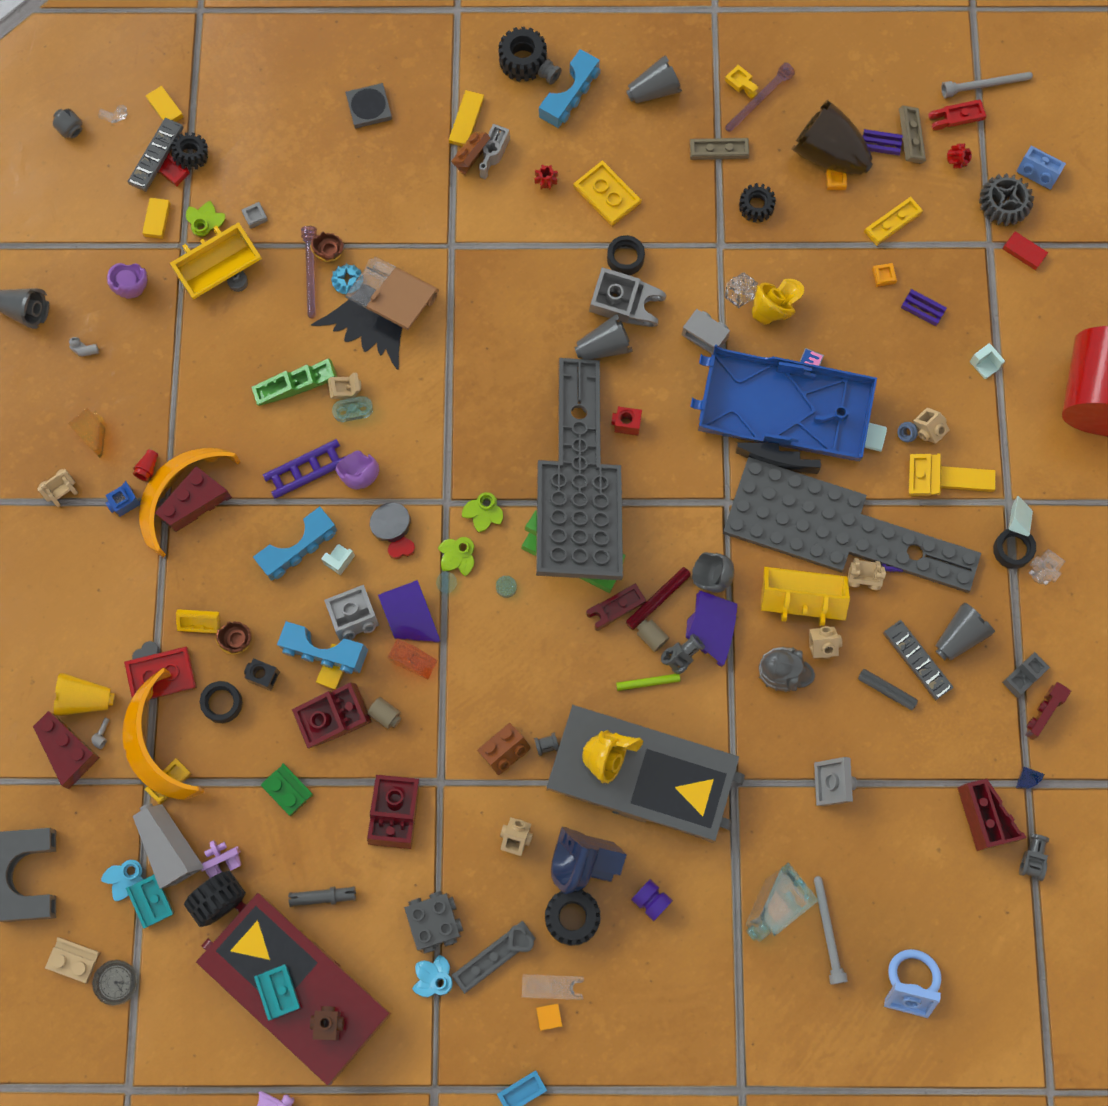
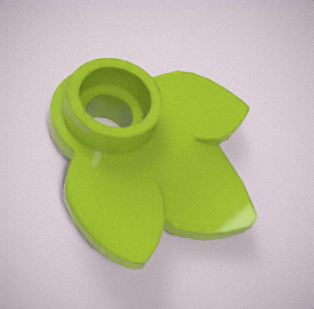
M208 201L198 210L189 206L186 211V219L191 224L193 234L203 237L210 230H214V226L217 225L218 228L222 226L225 221V213H216L214 205L211 201Z
M485 492L480 494L477 500L467 502L462 510V517L473 518L475 529L477 532H482L490 526L491 522L500 525L503 520V512L497 506L496 497L492 493ZM488 500L491 502V504L489 506H484L483 502Z
M470 538L447 539L439 545V551L444 553L441 560L443 571H451L458 568L464 576L471 572L475 563L472 556L475 546ZM463 543L467 545V549L465 551H462L460 549V546Z

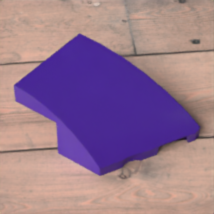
M418 580L378 595L394 639L441 642Z
M699 591L696 594L695 612L687 619L686 638L689 640L690 635L693 633L697 635L705 645V648L701 651L705 654L709 653L718 661L717 665L721 667L725 665L736 621L737 603Z

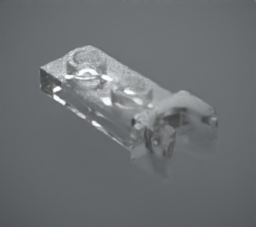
M523 974L522 998L583 1000L582 994H577L573 991V985L582 983L584 977Z

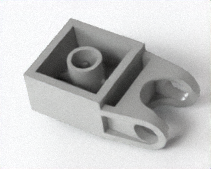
M602 267L589 312L608 318L618 314V321L655 327L658 325V319L645 310L644 304L649 301H664L666 294L662 290L640 281L639 278Z

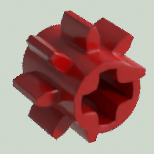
M965 144L953 145L947 153V161L949 164H953L954 169L967 167V163L972 159V152L970 148H965Z
M542 164L539 170H535L536 177L534 181L535 184H540L541 190L543 188L551 190L553 184L557 185L556 177H558V171H553L552 165L544 166Z

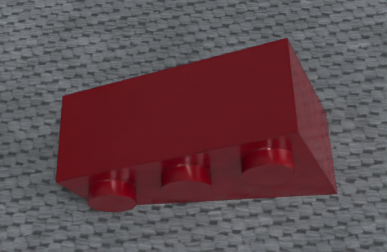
M196 466L159 507L155 514L162 522L177 532L197 520L200 515L215 509V506L225 500L228 501L232 497L224 487Z
M50 711L33 726L61 786L70 789L100 758L60 718Z
M988 779L969 782L957 787L977 851L1027 838L1014 823L1015 819L1013 816L1009 815L1002 805L1003 801Z

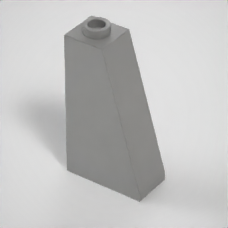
M152 803L140 807V812L133 815L160 889L177 885L204 869L202 863L162 804L153 806Z

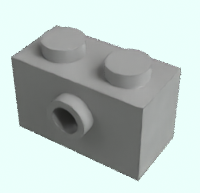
M698 309L695 310L682 330V336L712 355L715 344L722 348L730 334V330L724 323L715 321L707 312H701Z

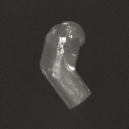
M119 105L114 112L100 109L98 117L116 123L125 119L128 112L126 106Z

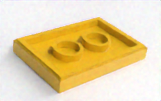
M603 160L573 183V187L612 227L642 202Z

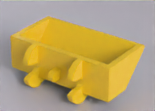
M239 222L223 232L220 231L217 225L214 226L213 229L216 236L206 242L204 239L200 240L201 245L191 251L186 244L182 245L186 254L170 262L173 271L193 300L262 259Z
M764 567L761 611L781 613V621L786 622L787 614L819 617V626H825V618L846 621L850 601L848 576Z

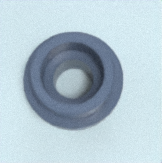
M904 422L899 426L897 434L902 441L912 442L917 438L918 429L914 423ZM907 428L910 429V435H908L906 432Z

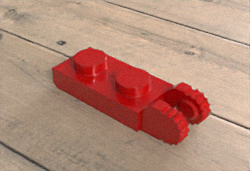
M980 99L945 106L928 114L930 120L940 119L943 116L945 118L944 120L932 123L933 130L982 121L987 117Z

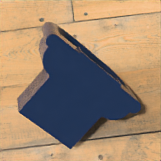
M561 827L551 864V878L557 888L567 895L574 891L582 890L588 884L591 877L611 882L614 874L621 875L627 854L614 842L586 836L581 832Z

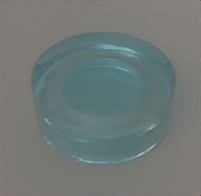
M450 572L439 574L436 579L437 589L442 593L453 592L457 586L455 575Z
M502 576L497 580L496 591L501 597L508 598L515 594L517 584L512 577Z

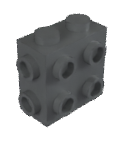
M442 891L430 894V899L421 901V898L409 901V906L404 907L417 951L423 950L424 954L436 950V945L444 943L446 947L457 943V938L461 937L460 932L463 931L460 918L455 919L453 910L457 908L453 897L449 898L448 894H442Z

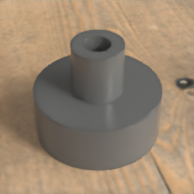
M241 271L227 279V283L231 290L239 292L247 287L248 279L245 273Z

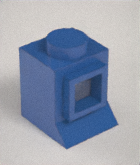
M126 481L122 486L105 495L108 499L105 502L111 513L116 512L119 517L140 505V501Z

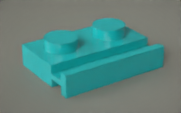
M155 875L126 888L143 929L174 915L164 889L159 888Z
M286 964L254 976L268 1021L301 1009Z

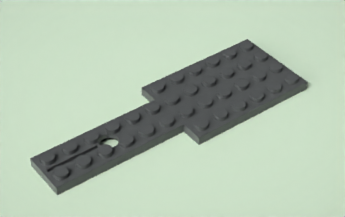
M559 358L558 461L538 460L536 576L622 580L621 465L601 464L600 360ZM574 408H582L587 416L583 419H576L572 416L571 412Z
M750 457L747 459L723 531L725 535L841 573L844 570L848 554L871 562L880 561V564L902 569L905 573L969 593L981 556L980 552L861 514L867 496L865 494ZM912 545L920 547L923 552L922 558L919 560L910 559L907 553L908 547Z

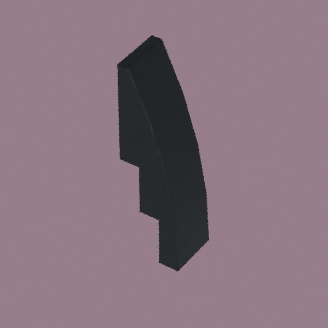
M737 443L736 453L746 458L757 459L798 473L818 474L821 468V460L800 459V452L779 451V443Z

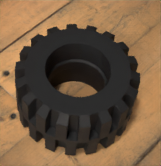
M516 27L513 28L512 32L510 30L507 31L506 36L503 35L501 42H499V62L505 75L509 74L510 79L516 78V81L519 82L521 79H524V82L529 81V78H532V80L536 79L540 66L547 60V46L544 37H540L538 31L533 32V28L525 29V27H521V29H517ZM518 51L532 53L526 58H519L514 55Z
M225 871L211 877L196 888L188 896L184 906L198 926L204 927L216 922L234 909L242 901L246 892L231 871Z
M583 890L574 891L569 895L560 891L548 902L545 910V922L551 936L558 942L569 946L581 945L589 941L597 932L600 924V908L591 894ZM568 904H578L585 911L586 921L577 930H568L560 922V912Z

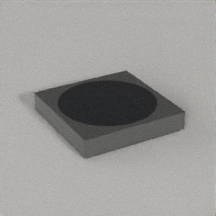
M383 83L345 92L355 128L392 120Z

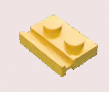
M910 454L909 495H940L941 454Z

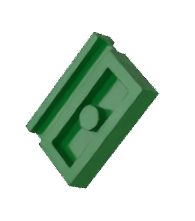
M284 763L261 784L263 789L290 817L313 796L312 792Z

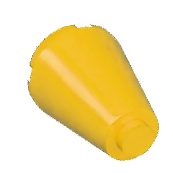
M59 673L55 689L56 699L54 700L53 714L62 716L108 710L109 706L114 704L115 693H111V688L65 673Z

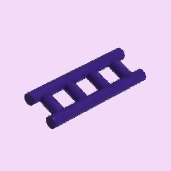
M337 439L262 474L266 482L272 479L276 490L271 492L274 499L334 471L339 461L344 458H339L335 451V448L340 446ZM328 453L332 463L321 467L317 457ZM309 461L313 472L302 476L298 466ZM291 471L295 481L283 485L279 475Z

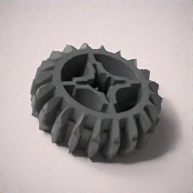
M1007 173L1003 177L998 174L996 178L992 177L984 184L979 203L982 204L980 210L985 211L984 217L990 216V222L995 219L997 220V225L1004 222L1005 226L1009 225V223L1014 226L1018 221H1023L1029 215L1034 196L1031 195L1032 189H1027L1028 183L1023 184L1022 178L1019 180L1015 179V174L1010 178Z

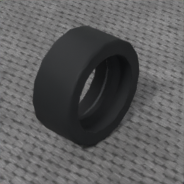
M629 235L613 239L607 250V261L611 270L626 275H633L641 269L645 259V250L641 241ZM624 246L632 247L637 251V260L628 265L620 264L614 257L616 249Z
M1006 529L996 538L993 545V553L996 560L1002 566L1009 569H1018L1024 567L1034 557L1036 542L1031 534L1028 537ZM1017 537L1025 543L1027 552L1023 558L1014 560L1004 553L1003 543L1007 538Z
M217 681L205 687L201 693L199 703L201 711L208 719L216 723H227L238 716L242 709L243 701L241 694L235 686L228 682ZM226 690L233 696V707L225 714H215L209 708V698L216 691Z

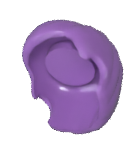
M117 263L109 269L107 282L115 294L127 299L136 298L146 288L147 272L145 268H141L137 263L131 265Z
M357 450L341 459L336 465L335 470L345 485L359 490L370 486L376 480L379 474L378 462L370 454L367 457Z

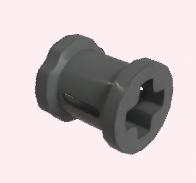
M555 732L551 733V736L534 738L539 757L543 753L553 750L558 751L559 749Z

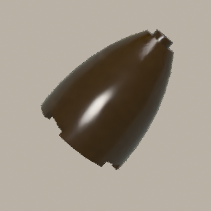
M826 100L820 107L821 110L805 126L796 140L799 143L796 146L794 145L792 150L805 159L826 169L847 174L861 175L863 172L867 173L873 163H871L872 156L863 136L853 122L829 100Z

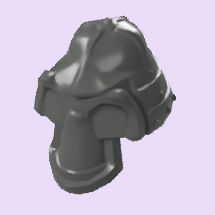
M783 646L773 648L763 655L759 664V678L766 684V687L773 688L776 691L790 692V690L796 691L797 687L805 688L814 681L815 673L812 667L803 660V652L796 650L794 647L788 648Z

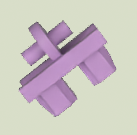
M215 840L211 841V849L204 852L206 857L213 854L215 857L203 862L204 869L201 871L205 870L211 878L222 872L218 863L224 860L230 871L241 866L238 855L240 853L239 847L236 846L221 854L220 851L227 848L226 843L223 842L217 845Z

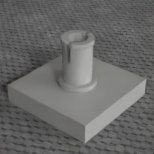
M841 757L815 762L816 806L853 802L852 790H855L857 787V779L851 776L850 758Z

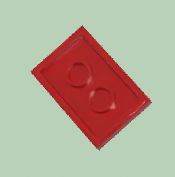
M187 646L124 662L132 698L142 684L162 668L167 669L171 676L154 684L151 699L197 688Z

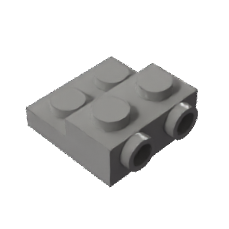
M364 585L324 600L340 641L343 638L352 640L356 634L361 632L371 633L375 630V627L379 626Z

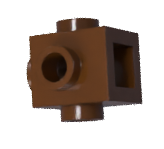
M321 1006V1011H315V1014L311 1015L310 1030H313V1039L339 1040V1033L344 1028V1017H341V1012L335 1011V1007ZM327 1019L329 1020L328 1027L325 1026V1021Z

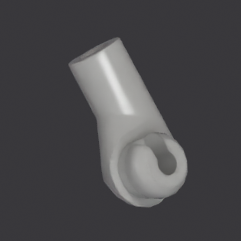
M72 337L69 340L70 349L81 357L99 353L97 344L86 346L78 337Z

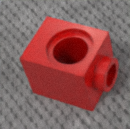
M618 406L617 413L612 415L611 425H615L614 432L639 436L642 410ZM623 418H629L631 422L625 424L621 420Z

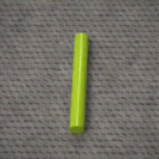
M680 674L617 682V691L680 682Z

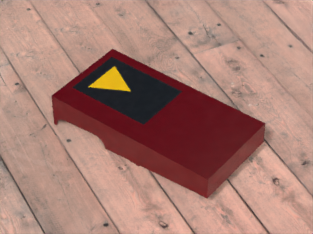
M257 893L247 905L241 901L235 907L239 914L214 942L209 938L206 939L201 945L206 951L196 963L327 1086L331 1085L392 1013L347 974L318 944L308 939L262 894ZM286 964L301 1009L268 1021L254 976ZM321 1006L335 1007V1011L341 1012V1017H344V1028L339 1033V1040L313 1039V1030H310L311 1015L315 1014V1011H321ZM328 1019L325 1021V1026H326V1027L329 1026V1020H328Z

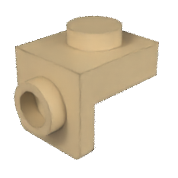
M352 373L350 377H330L328 379L331 399H354L361 390V381L358 379V374Z

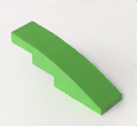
M328 358L313 366L307 364L292 372L284 371L251 388L257 405L261 406L328 383L330 377H337L332 360Z

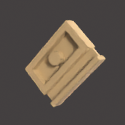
M58 937L45 969L83 983H88L97 963L98 955L101 952Z

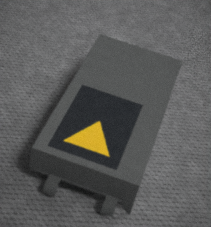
M572 705L546 791L549 790L612 810V813L640 822H654L714 843L719 827L730 831L732 821L722 816L732 781L743 785L745 775L736 772L739 756ZM609 730L613 734L616 732L623 736L641 738L643 740L641 748L637 752L626 751L621 769L610 783H601L592 774L590 769L585 766L582 760L583 747L601 731Z

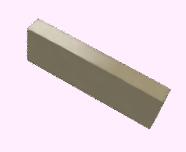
M903 105L899 108L905 158L906 161L922 164L926 161L919 108Z
M690 139V160L749 159V139Z

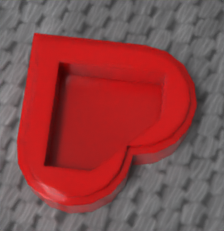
M406 537L391 542L388 547L389 556L393 559H399L402 556L408 557L415 552L414 543Z

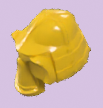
M784 279L778 289L775 285L766 282L761 283L759 286L757 285L754 305L752 307L753 319L766 325L776 320H786L796 312L792 304L803 296V284L794 279Z
M609 730L601 731L583 747L582 760L585 766L590 769L592 774L601 783H610L619 773L626 751L637 752L641 748L643 740L639 737L623 736L616 732L613 734Z

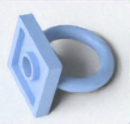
M914 949L901 951L892 958L889 964L888 975L893 987L885 998L884 1007L928 1018L940 1002L941 993L938 992L942 979L940 969L934 959L922 951ZM910 958L924 962L932 973L930 987L923 989L919 985L901 983L897 974L899 964Z

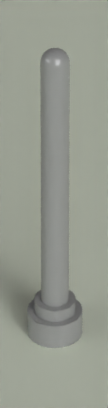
M1025 72L960 84L948 81L942 83L941 91L943 97L948 98L953 97L954 94L960 91L1030 80L1033 74Z
M816 876L814 878V885L832 970H830L831 975H829L830 985L848 982V978L843 968L840 967L823 880L820 876Z

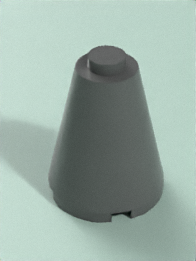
M666 55L661 57L628 85L629 90L626 93L631 102L634 100L635 103H640L682 91L672 66L668 64L669 60Z
M38 288L0 290V313L28 328L37 329L39 327L37 325L44 323L49 313V301L45 299L47 294L44 290Z
M618 314L577 341V346L574 348L578 358L582 357L583 359L591 360L633 352L632 347H627L630 341L622 321L617 322V319H619Z
M963 603L935 646L938 649L935 652L943 660L947 658L952 660L992 636L995 630L987 621L980 617L981 615L967 603Z

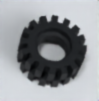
M186 132L185 136L182 133L179 134V138L175 137L174 141H172L173 161L176 162L177 166L181 165L182 169L188 167V170H191V167H194L196 170L198 165L203 167L208 158L206 140L204 138L201 139L199 134L195 137V133L188 135V132ZM194 149L197 152L188 154L183 152V150Z
M755 183L754 187L751 184L748 186V189L745 188L739 201V210L742 212L743 217L747 215L746 220L750 221L753 218L755 223L757 219L763 222L764 218L767 220L773 214L776 197H774L775 193L773 191L770 192V187L765 189V184L758 187V183ZM752 198H760L764 201L765 205L762 208H754L750 205V200Z

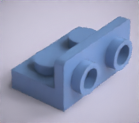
M1030 146L1017 169V173L1048 189H1052L1066 163Z

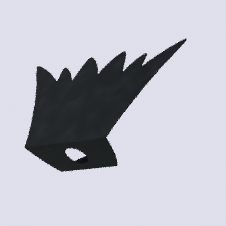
M362 285L360 290L344 304L311 324L312 326L336 324L333 329L334 332L347 328L344 341L350 342L361 336L364 352L377 343L379 355L382 356L386 349L393 365L397 370L399 369V345L402 327L366 309V306L371 301V296L376 290Z

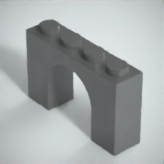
M40 828L0 832V922L56 918L55 895L23 896L16 890L13 883L14 868L22 858L30 854L56 852L55 829Z

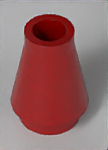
M148 449L145 455L133 467V475L142 481H148L149 478H152L156 460L159 456L158 453Z

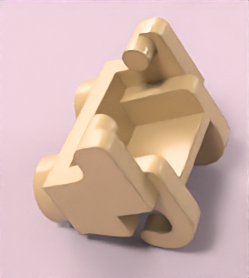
M60 469L54 477L48 481L41 482L37 488L47 502L52 500L57 507L61 506L57 499L70 490L74 495L78 494L77 490L72 486L76 482L66 469Z
M854 558L853 563L851 562L849 567L848 585L859 587L860 584H865L870 589L880 590L886 576L885 567L881 566L880 561L868 562Z

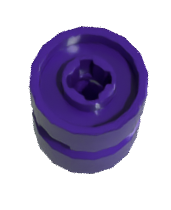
M651 879L631 899L639 908H646L645 913L653 922L673 901L664 892L659 893V886Z

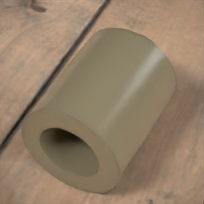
M644 620L637 627L639 630L637 635L653 652L658 651L669 640V637L653 620Z
M381 697L375 700L367 713L387 729L395 728L402 719L400 717L401 712Z

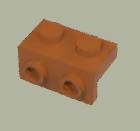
M473 132L451 162L462 174H466L483 153V147L491 137L486 132Z
M509 723L477 751L493 768L495 773L500 775L520 757L524 756L531 747L518 730Z

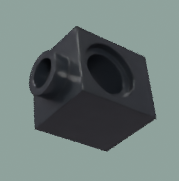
M253 658L252 662L248 663L244 670V678L252 684L272 691L280 671L274 666ZM265 670V675L262 678H256L257 671Z

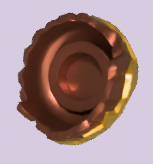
M323 231L316 238H312L310 247L312 253L319 260L332 262L341 256L344 245L339 236L334 235V233L325 234Z
M229 621L227 625L217 630L216 642L224 652L234 655L244 652L249 647L252 635L250 629L241 622L234 621L231 623Z

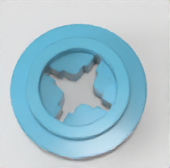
M346 263L344 266H338L333 271L332 285L339 293H355L363 284L362 272L355 265L352 266ZM346 273H348L351 277L349 279L348 285L346 284L345 280L342 279L345 278Z

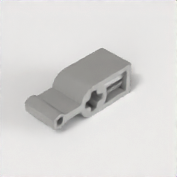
M496 124L492 125L488 134L491 138L483 147L484 161L479 165L480 178L486 179L490 166L500 162L510 140L509 129Z

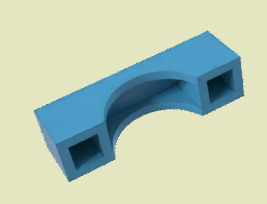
M580 49L570 62V75L575 81L574 84L565 92L548 93L539 106V118L557 128L562 123H566L572 108L575 109L578 106L582 94L588 92L591 81L599 76L601 71L599 68L600 60Z
M320 506L303 519L305 524L304 535L296 545L283 549L269 544L253 557L271 581L281 578L285 574V570L291 566L298 565L302 561V557L308 553L315 552L319 548V544L323 541H329L335 536V532L338 530Z
M287 621L277 643L283 650V654L292 657L297 654L308 662L317 660L321 662V665L328 668H333L334 665L340 667L341 671L352 674L353 671L360 673L368 652L364 644L345 638L332 648H316L311 641V632L306 627Z

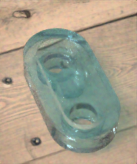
M365 396L340 400L332 407L333 416L339 422L366 418L373 412L372 402ZM362 406L367 407L365 411H360V408ZM342 410L347 411L344 415H340V412Z

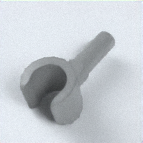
M104 718L100 730L91 738L93 745L98 749H102L107 742V739L102 737L109 723L107 718Z

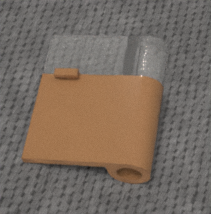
M378 257L369 259L366 269L348 291L346 298L409 330L426 305L432 306L435 302L439 289Z

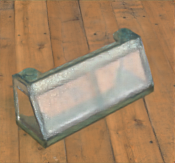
M789 862L766 878L745 924L748 927L746 932L753 941L757 939L761 942L769 934L773 937L776 936L819 901Z

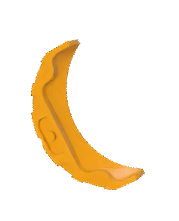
M219 448L195 449L172 458L157 470L143 492L139 508L141 533L146 545L163 558L166 556L156 538L157 531L154 526L155 508L186 467L198 460L212 463L220 457L229 458L236 464H239L240 460L235 453Z
M162 668L142 684L130 701L123 722V747L126 750V757L132 770L145 785L164 796L186 800L204 794V789L199 786L184 784L164 773L149 755L142 732L141 722L144 703L151 699L154 684L171 676L167 669Z

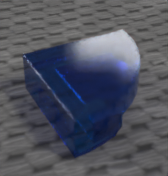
M1022 767L1016 788L1028 789L1034 787L1043 779L1045 774Z

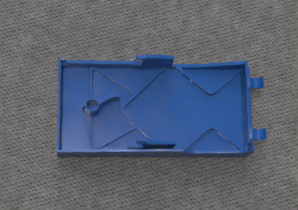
M715 344L711 357L700 355L699 364L709 367L703 400H696L694 398L691 400L690 407L701 410L698 431L759 443H779L780 447L859 462L863 458L877 382L876 377L774 356L768 358L723 349Z

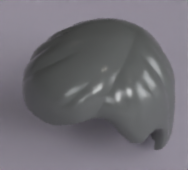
M704 552L696 560L692 569L693 583L697 587L709 592H722L733 581L735 573L734 564L725 555Z

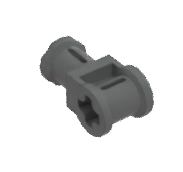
M693 633L690 635V639L683 645L676 643L673 647L666 649L661 656V662L664 665H669L674 673L681 674L694 661L692 656L699 650H703L705 645Z
M1030 834L1029 850L1024 852L1019 867V875L1024 876L1026 874L1037 877L1039 881H1043L1047 871L1048 855H1044L1049 838L1038 834Z

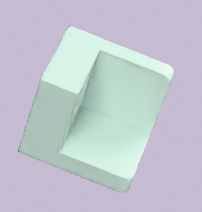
M989 343L973 355L970 363L984 379H987L1001 369L1005 360Z
M338 544L330 555L326 552L321 560L324 565L341 576L355 557V554L350 548L347 550Z

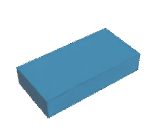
M535 1070L499 1092L497 1096L503 1106H523L546 1092L547 1089Z

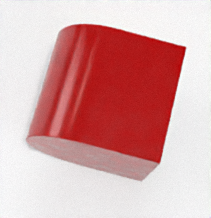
M1099 326L1085 329L1075 337L1062 418L1067 424L1078 430L1108 437V326Z

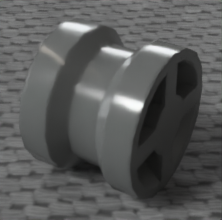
M547 59L540 66L538 76L546 78V81L551 85L559 78L562 69L559 66H554L553 62Z

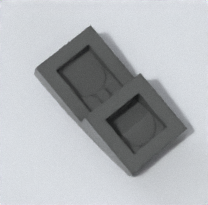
M1034 652L1002 683L1018 698L1050 667Z

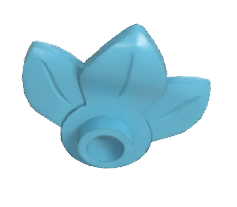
M127 860L121 866L113 865L104 872L101 881L113 884L112 896L114 901L125 899L129 896L126 888L143 880L141 877L142 866L136 860ZM130 866L135 868V873L133 875H130L127 872Z
M438 955L434 963L429 961L416 963L415 970L417 977L420 979L412 988L416 994L422 997H430L434 994L445 995L450 992L453 981L449 975L450 964L446 958ZM443 979V986L438 987V982Z

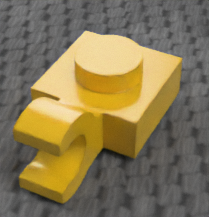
M737 65L725 76V82L736 91L740 92L743 89L751 99L758 95L756 90L759 87L751 82L752 75L741 66Z

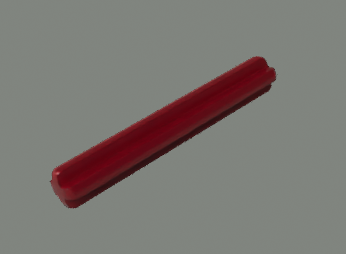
M682 567L626 620L627 626L634 630L690 577L691 573L689 570Z

